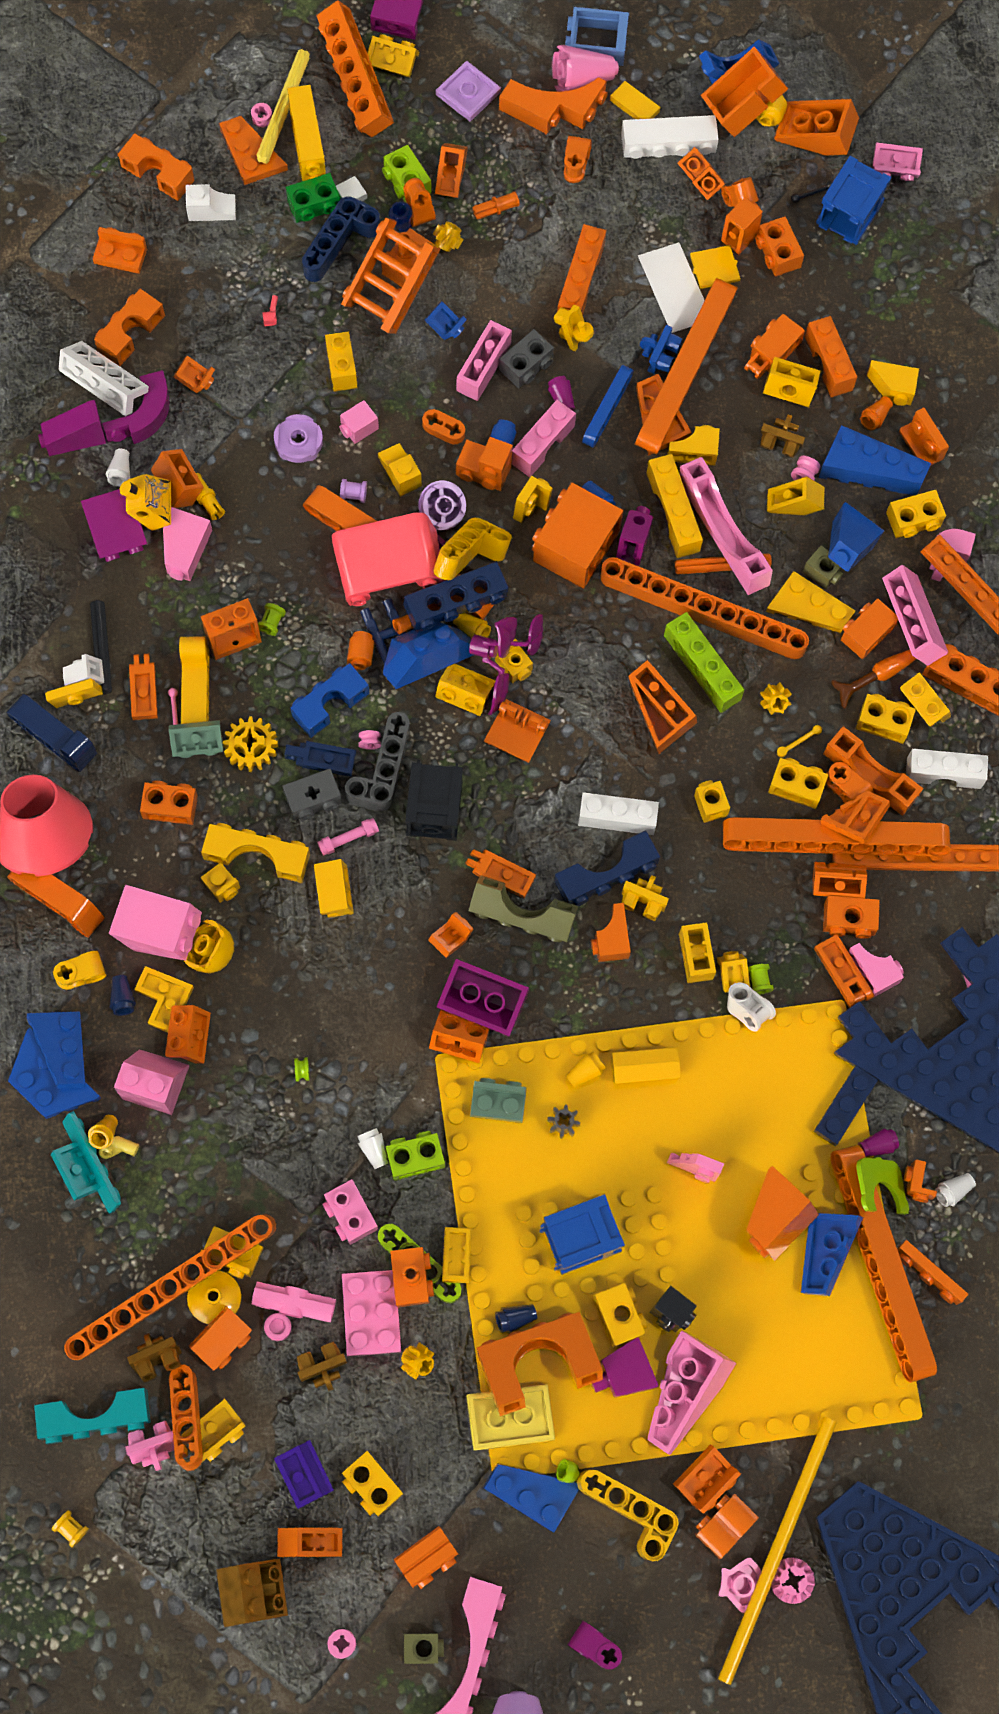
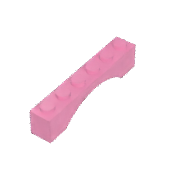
M700 457L681 465L679 475L688 499L747 595L770 586L773 570L761 551L744 537L733 521L718 490L715 478L704 459Z
M470 1577L462 1603L470 1631V1655L467 1669L461 1684L452 1698L435 1714H472L474 1707L469 1706L471 1695L477 1696L482 1680L477 1678L479 1667L486 1666L490 1650L485 1649L487 1639L494 1638L498 1622L493 1621L495 1611L502 1610L506 1594L501 1593V1586Z

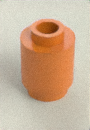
M357 631L350 638L347 663H350L355 670H365L372 665L374 640L372 639L373 636L368 632Z

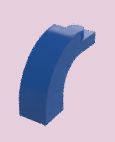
M760 39L743 52L731 57H719L707 50L699 55L703 64L701 68L709 77L711 84L716 82L754 46L767 59L773 69L779 65V62L771 45Z

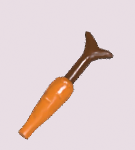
M910 650L879 661L873 666L872 672L852 683L832 680V686L840 692L841 706L844 709L847 707L848 700L855 691L875 680L886 681L917 658L912 656Z

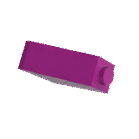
M90 400L41 423L42 433L38 434L41 448H46L49 456L106 444L95 400Z

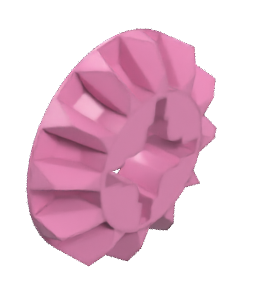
M798 1558L783 1559L775 1574L771 1588L774 1594L783 1602L789 1604L801 1603L812 1594L815 1586L814 1572L806 1562ZM788 1569L794 1576L803 1575L804 1577L797 1582L798 1592L792 1585L782 1586L789 1579Z

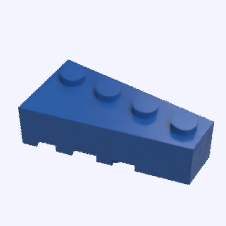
M841 425L823 463L819 478L826 480L827 478L839 479V482L848 484L849 481L861 483L865 487L873 488V486L885 488L887 491L915 496L922 486L931 463Z

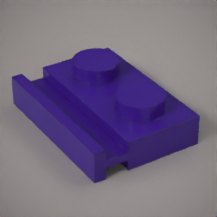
M310 1440L274 1458L297 1509L334 1491Z

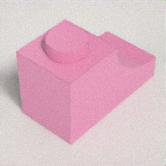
M860 943L849 949L850 956L871 988L874 997L898 985L903 980V968L897 960H893L891 955L886 958L874 956L867 952Z

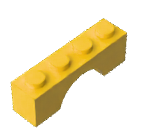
M669 454L649 460L647 476L653 493L658 495L663 505L669 528V538L676 557L680 558L700 552L703 539L673 455Z
M217 823V825L209 824L201 851L204 860L229 865L233 859L243 853L258 852L272 860L276 867L278 878L303 883L310 857L309 847H306V844L299 841L284 842L281 841V838L274 835L259 836L256 835V832L249 829L234 830L231 826L224 823Z

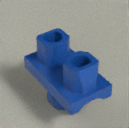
M666 325L658 342L656 341L658 338L656 334H651L650 338L644 337L641 339L640 347L644 350L642 355L649 357L650 353H652L647 372L654 374L656 369L665 372L670 371L674 357L666 355L664 352L669 350L677 354L682 344V338L672 334L673 327Z

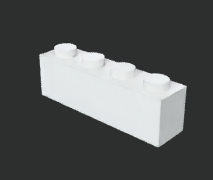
M715 115L623 120L621 135L624 158L631 157L637 159L647 156L663 157L666 155L685 156L695 146L702 155L716 153L718 131Z

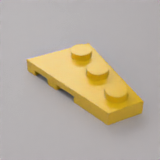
M793 571L767 607L766 612L771 614L779 613L788 616L787 618L800 619L810 622L814 626L841 633L845 624L853 617L855 610Z

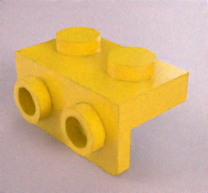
M225 1398L200 1418L203 1461L205 1459H208L209 1462L222 1452L220 1447L228 1440L232 1444L244 1434L242 1429L245 1427V1423ZM193 1425L181 1435L183 1437L189 1436L193 1431Z

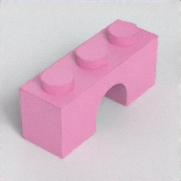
M556 400L512 450V465L528 477H531L545 461L546 453L555 441L561 443L575 427L576 413L559 400Z

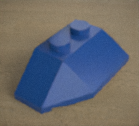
M440 622L426 631H422V629L417 631L411 630L391 639L383 675L395 689L401 688L473 656L469 652L471 638L464 631Z

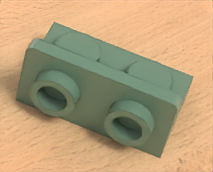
M220 720L169 725L172 757L189 758L198 754L212 756L223 752Z
M480 1078V1081H474L470 1117L523 1123L527 1088L521 1087L522 1083L507 1081L506 1085L496 1084V1080L490 1078Z

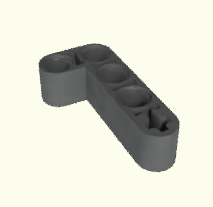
M394 712L387 719L373 780L353 777L346 782V798L351 805L376 811H386L391 808L410 734V721L405 713ZM398 724H402L399 728L398 736H396L395 727ZM391 746L399 748V751L394 754L386 750ZM389 769L394 774L390 777H384L381 775V772ZM353 788H361L363 790V793L360 795H353L350 792ZM379 793H385L388 795V798L379 801L375 796Z

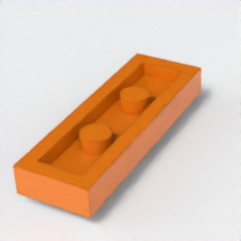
M905 1240L899 1245L897 1250L901 1262L909 1268L911 1266L920 1273L918 1275L920 1279L927 1285L931 1286L933 1284L941 1291L939 1295L950 1304L954 1302L958 1305L969 1295L909 1241Z

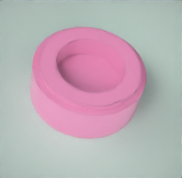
M274 1313L266 1319L264 1330L271 1340L282 1341L290 1335L292 1325L286 1315Z

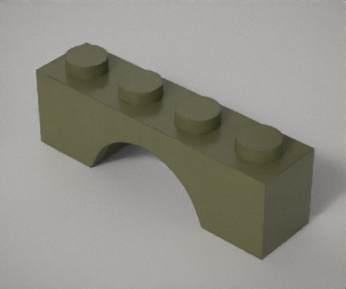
M481 875L476 883L468 911L473 912L475 916L482 919L492 918L498 920L504 926L512 927L514 925L523 928L529 934L535 935L539 933L545 935L554 942H567L579 906L553 899L549 905L542 909L534 911L525 910L511 901L504 882Z

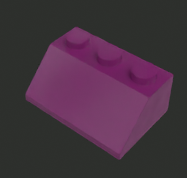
M456 959L436 1008L510 1037L530 990L529 987Z

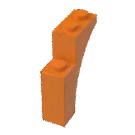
M598 77L591 83L577 89L551 92L533 89L511 79L499 96V110L545 134H548L552 127L555 128L560 118L583 129L587 122L591 123L594 119L598 105H603L608 94L606 92L607 81Z

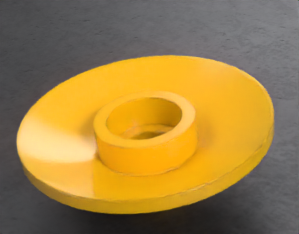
M217 1271L188 1291V1307L193 1316L205 1324H209L225 1306L229 1307L236 1314L241 1304L240 1287L231 1275L223 1271ZM211 1292L218 1293L216 1301L209 1300L208 1296Z

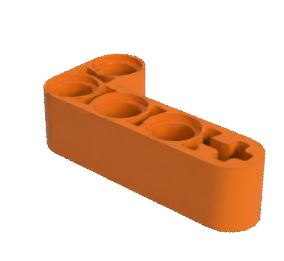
M11 871L7 876L16 886L65 918L78 932L87 938L91 936L105 918L90 900L52 874L35 876V873L22 872L20 875Z

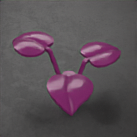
M537 614L533 618L529 628L528 640L525 642L513 641L517 630V619L515 617H506L495 623L498 640L476 634L472 637L469 646L470 654L483 657L482 662L488 663L499 672L494 685L491 710L488 715L494 714L499 709L502 701H505L509 690V674L505 673V670L490 660V658H495L497 654L500 658H505L509 653L510 646H528V655H534L540 648L543 638L542 614Z

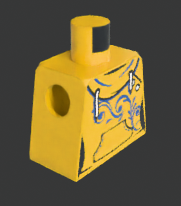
M143 474L128 479L121 484L120 493L126 497L127 514L151 531L171 525V481Z

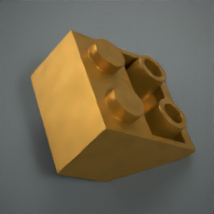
M280 1558L216 1569L224 1627L288 1616Z

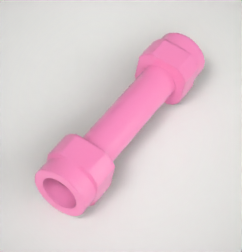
M374 818L366 819L361 822V826L331 839L327 836L318 841L317 844L323 856L335 852L334 848L364 835L367 838L379 832Z

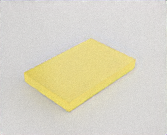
M548 1384L521 1387L526 1408L503 1416H499L491 1391L467 1394L466 1399L473 1451L555 1440Z

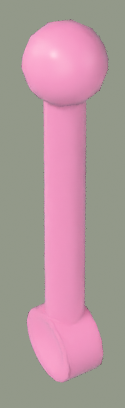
M170 688L168 695L171 697L173 725H177L176 696L178 691L175 688Z

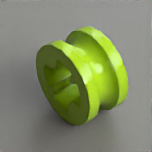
M304 1057V1060L294 1058L296 1082L300 1081L301 1078L309 1081L308 1057Z

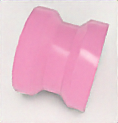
M801 456L797 461V468H794L791 473V477L794 481L804 477L815 481L814 475L819 473L821 465L811 457Z
M346 1629L336 1630L328 1639L330 1654L339 1659L347 1658L356 1648L354 1634Z

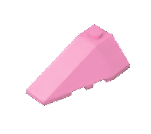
M682 1330L667 1355L666 1364L668 1365L665 1378L661 1380L660 1389L662 1390L659 1403L654 1409L647 1439L668 1455L672 1454L721 1390L736 1365V1362L715 1348Z

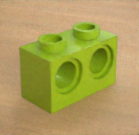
M408 145L383 157L384 167L382 172L387 181H392L394 191L399 199L403 198L406 203L403 187L412 178L420 179L425 189L431 194V179Z
M425 1131L416 1134L415 1139L406 1141L405 1138H398L390 1141V1145L386 1146V1152L394 1181L445 1168V1161L437 1133L431 1134V1131ZM425 1145H430L435 1149V1153L431 1157H424L420 1153L421 1148ZM399 1152H405L410 1158L405 1164H399L394 1160L395 1155Z

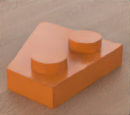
M865 791L858 795L855 800L841 805L839 811L830 816L827 814L822 816L821 825L865 844L890 807V800L870 791Z

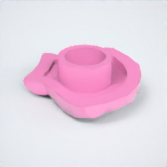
M747 1558L731 1570L722 1568L719 1596H727L740 1612L745 1613L761 1574L759 1566L751 1558Z

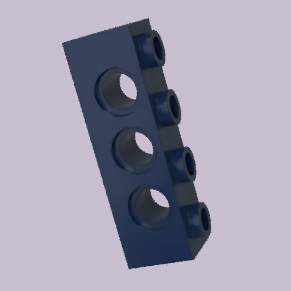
M494 562L457 576L452 580H446L404 596V607L414 630L422 629V631L433 628L438 622L444 620L445 622H450L457 619L462 613H474L480 610L483 605L489 603L495 605L502 602L507 597L508 585L498 563ZM483 587L486 592L480 594L475 592L474 588ZM458 595L463 600L461 602H454L451 597ZM436 604L440 609L432 611L427 606Z

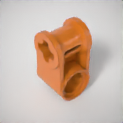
M568 136L564 158V178L568 182L578 183L583 180L587 161L590 157L592 139Z
M751 177L741 178L739 181L721 188L722 198L728 207H735L744 197L754 203L759 200Z
M418 178L408 180L403 187L407 206L406 211L411 225L415 227L435 220L436 215L431 195L425 189L423 182Z
M844 762L834 763L826 773L828 777L825 784L844 803L855 800L858 795L865 791L874 792L871 784L860 777ZM839 773L842 777L836 779L834 775Z

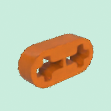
M435 409L428 410L423 414L422 425L427 433L453 445L459 444L464 440L465 426L461 421ZM437 419V423L429 425V420ZM455 428L459 430V434L450 435V430L454 431Z

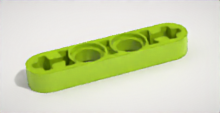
M386 1224L378 1231L379 1243L389 1253L397 1246L392 1241L384 1242L385 1235L383 1233L385 1231L390 1233L394 1230L396 1232L394 1235L395 1239L400 1243L403 1238L407 1241L398 1250L407 1247H420L394 1224ZM430 1256L431 1265L437 1269V1276L432 1279L434 1285L440 1280L443 1267ZM444 1282L447 1286L452 1284L456 1286L454 1289L456 1295L454 1297L452 1295L445 1297L443 1295L445 1290L440 1284L437 1289L434 1288V1294L445 1303H454L461 1296L460 1283Z

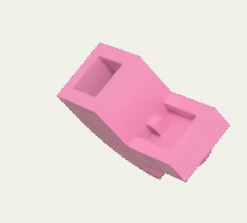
M948 529L941 532L940 535L967 563L976 534L960 529ZM930 563L929 569L933 570L931 579L941 581L943 576Z

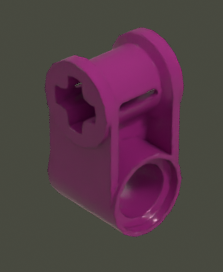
M583 1620L567 1644L585 1658L591 1659L605 1669L616 1668L622 1660L620 1648ZM614 1649L616 1661L614 1663L610 1661L608 1664H605L603 1662L604 1656L601 1654L602 1651Z

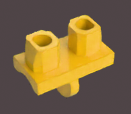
M573 305L570 310L561 307L554 315L555 323L562 325L559 331L560 338L567 340L570 350L576 351L579 342H587L593 337V326L588 322H584L579 306Z
M651 875L649 881L639 878L637 884L626 881L622 890L624 908L634 911L638 901L646 904L643 916L653 921L658 918L661 911H665L669 898L660 895L663 887L654 884L656 877Z

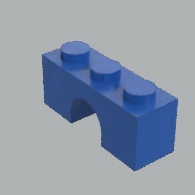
M350 663L345 667L340 666L332 673L331 678L325 682L320 681L313 687L311 693L305 697L301 696L293 702L291 707L292 717L307 735L312 738L330 724L329 714L323 708L326 702L331 699H340L351 708L369 694V685Z

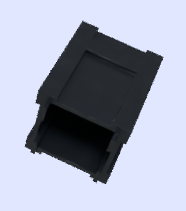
M417 760V763L412 762L405 820L407 824L406 836L457 841L463 785V767H458V763H456V766L447 767L422 764L420 760Z

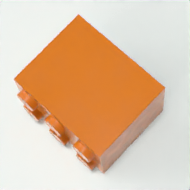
M571 483L567 490L564 488L557 499L559 503L556 508H551L547 513L544 527H539L533 536V561L584 589L620 532L623 510L582 487Z

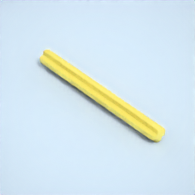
M300 49L296 54L257 153L258 162L266 164L270 160L289 112L287 88L299 86L310 59L308 51Z

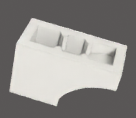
M210 184L186 185V209L189 221L236 220L235 194L215 191L210 187Z

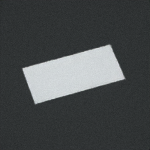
M680 243L638 255L667 325L673 327L672 333L692 327L705 300Z

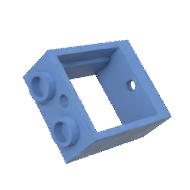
M574 7L573 17L568 16L567 31H571V36H566L565 45L613 56L618 65L623 66L629 12ZM578 27L618 31L616 48L576 44Z

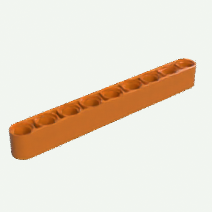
M715 279L639 432L635 445L656 455L658 454L738 287L721 279Z
M317 485L303 503L304 509L309 514L335 531L377 522L366 513L320 485ZM481 587L474 588V591L481 594L486 592V590H484ZM458 595L451 597L454 602H461L463 600ZM489 603L483 605L477 612L465 613L484 619L494 605Z
M608 558L602 564L601 582L609 588L680 616L687 612L693 621L790 659H800L806 652L809 637L800 629L618 558ZM615 570L618 574L609 575L606 571ZM638 579L641 583L632 584L629 580ZM657 587L661 588L664 592L655 593L652 589ZM681 596L687 601L678 602L675 598ZM702 605L707 606L709 611H701L698 607ZM727 614L732 617V620H724L721 616ZM750 623L755 626V629H747L744 625ZM773 632L779 638L773 639L768 636V633ZM791 642H798L802 647L796 648L792 646Z
M734 817L723 821V847L730 851L933 857L945 856L951 852L949 826L943 823L880 821L866 843L862 844L821 825V820Z
M859 1145L833 1151L830 1156L831 1164L848 1215L863 1217L856 1233V1239L903 1377L906 1381L912 1383L934 1376L937 1372L936 1361L876 1187L874 1190V1202L877 1211H864L861 1204L862 1194L856 1165L859 1159L866 1158L865 1153Z
M260 1214L249 1219L71 1336L65 1343L66 1355L72 1360H80L90 1356L271 1237L276 1230L275 1220L268 1214ZM259 1219H263L268 1223V1231L265 1234H260L256 1230V1223ZM237 1234L242 1235L246 1240L243 1249H238L233 1244V1239ZM214 1249L219 1250L223 1255L220 1264L213 1263L210 1258L211 1252ZM191 1264L197 1265L200 1270V1275L197 1279L191 1278L188 1274V1268ZM168 1279L174 1280L177 1285V1290L174 1294L168 1293L165 1289V1283ZM145 1294L152 1296L154 1300V1305L151 1309L145 1308L142 1303ZM123 1309L129 1311L131 1315V1320L128 1324L120 1320V1312ZM100 1324L108 1329V1335L105 1339L100 1338L97 1334V1328ZM77 1339L85 1344L83 1354L77 1353L74 1348V1343Z

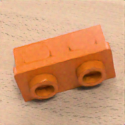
M99 227L97 231L99 240L93 255L94 264L140 274L147 252L145 238L137 233H125L111 227Z
M925 408L916 411L912 422L901 427L899 433L915 457L931 463V465L944 459L949 445Z
M195 1005L172 1006L165 1056L168 1058H183L195 1064H204L211 1012Z

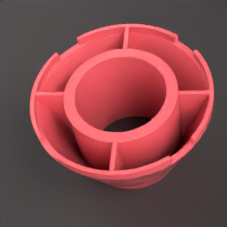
M41 775L22 776L12 781L4 789L0 799V863L5 868L20 875L22 872L35 873V876L50 875L74 864L89 847L88 842L91 833H93V821L89 810L77 797ZM38 814H42V815H40V816H38V817L29 819V818L32 817V816H35V815H38Z

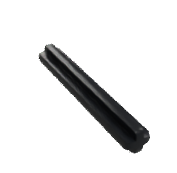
M95 600L90 603L94 657L102 660L104 683L101 684L102 695H107L112 692L105 603L104 601Z

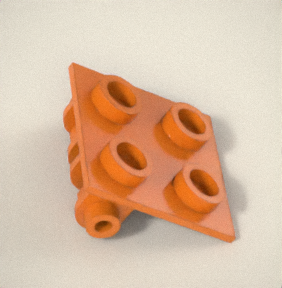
M506 699L505 702L502 701L499 713L484 742L529 763L551 720Z

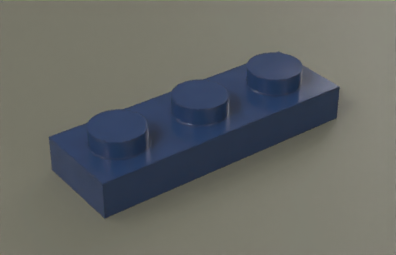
M855 1066L813 1132L836 1146L878 1080L858 1066Z

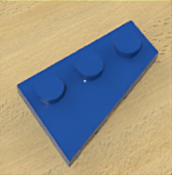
M80 1011L27 1013V1021L32 1027L35 1039L46 1058V1064L57 1089L84 1088L85 1074Z
M818 1213L819 1215L808 1226L801 1293L819 1296L831 1295L863 1219L859 1215Z
M496 1464L483 1486L485 1490L553 1533L579 1490L576 1482L565 1483L555 1477L501 1464Z

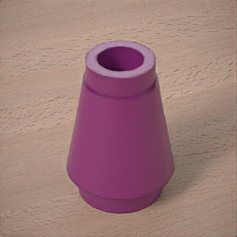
M559 376L548 382V392L554 401L559 400L573 411L575 405L570 380H567L566 376Z
M883 1128L857 1145L863 1149L866 1157L894 1153V1150L899 1148V1140L894 1130Z

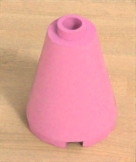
M558 45L556 48L559 49V52H554L552 75L553 79L558 80L559 86H555L557 92L580 88L598 77L605 81H611L619 71L618 62L615 61L613 56L567 45Z

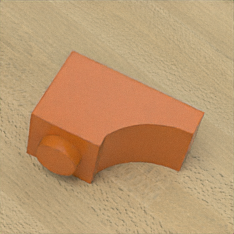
M444 143L441 146L435 194L459 197L468 147Z
M624 903L613 904L610 923L603 930L596 931L595 939L591 940L592 953L597 955L598 962L623 960L630 957L631 951Z
M278 1528L277 1557H342V1528Z

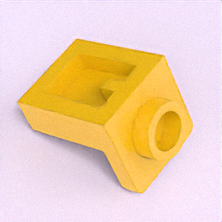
M221 862L200 877L219 903L224 900H231L238 894V889H240L238 880L233 878Z
M729 951L723 953V956L717 957V963L720 965L722 987L725 993L729 992L731 985L739 982L745 983L750 987L747 958L743 954H739L738 951Z

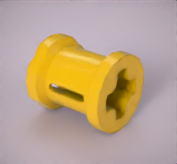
M68 1510L54 1524L52 1530L54 1532L58 1531L70 1542L69 1546L73 1548L84 1537L89 1528L81 1526Z

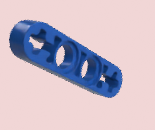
M625 365L620 367L591 420L582 443L592 448L595 447L628 387L634 369Z

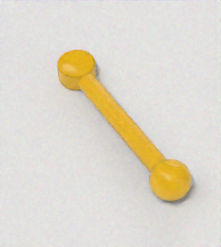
M815 725L810 732L786 747H779L777 755L785 757L787 752L814 734H820L822 727Z

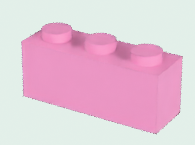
M492 320L489 321L457 376V392L476 401L479 400L499 366V358L507 352L511 345L512 330Z

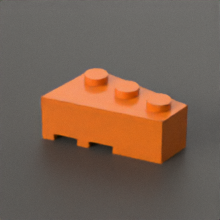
M647 660L633 671L628 678L658 754H660L697 723V717Z

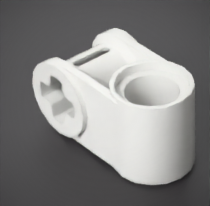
M739 982L730 986L727 1002L728 1012L744 1023L751 1031H758L762 1023L776 1016V1010L772 1003L756 993L749 985Z

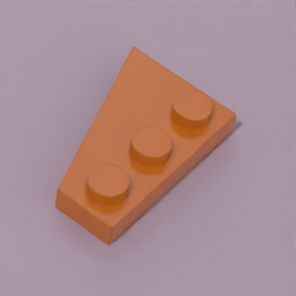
M242 116L219 123L222 135L244 185L288 170V165L274 150L268 163L264 164L257 161V153L263 139Z
M659 374L637 383L636 389L642 424H644L664 384ZM678 411L660 450L669 447L670 442L681 441L691 436L692 432L680 411ZM647 450L648 456L654 454Z

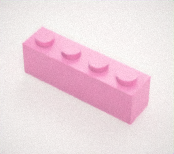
M904 565L899 566L882 579L912 656L929 666L946 655L948 650L918 575Z

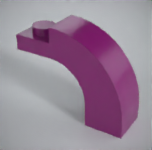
M163 370L139 376L140 381L149 387L148 393L144 394L143 402L136 412L126 417L102 423L108 442H119L126 437L132 436L133 443L137 444L151 437L162 426L170 406L169 391Z

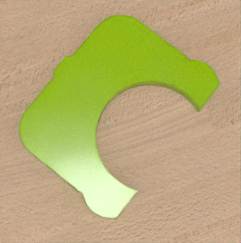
M880 1157L859 1159L856 1168L862 1194L861 1204L864 1211H877L874 1202V1190L876 1185L881 1183L891 1192L896 1204L897 1214H909V1204L906 1199L902 1174L898 1164L894 1161L882 1160Z

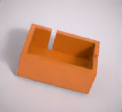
M754 46L703 92L701 97L721 125L733 137H736L768 108L767 103L769 101L771 103L775 102L788 88L767 59Z

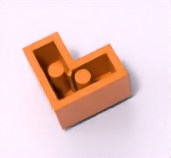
M489 437L486 446L466 440L456 463V475L464 481L480 483L486 489L501 491L512 466L513 445Z

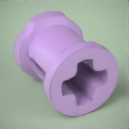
M342 479L340 497L344 500L345 498L354 499L365 503L367 481L355 483Z

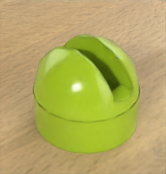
M567 1459L561 1460L556 1471L557 1479L565 1483L577 1481L580 1476L578 1465Z

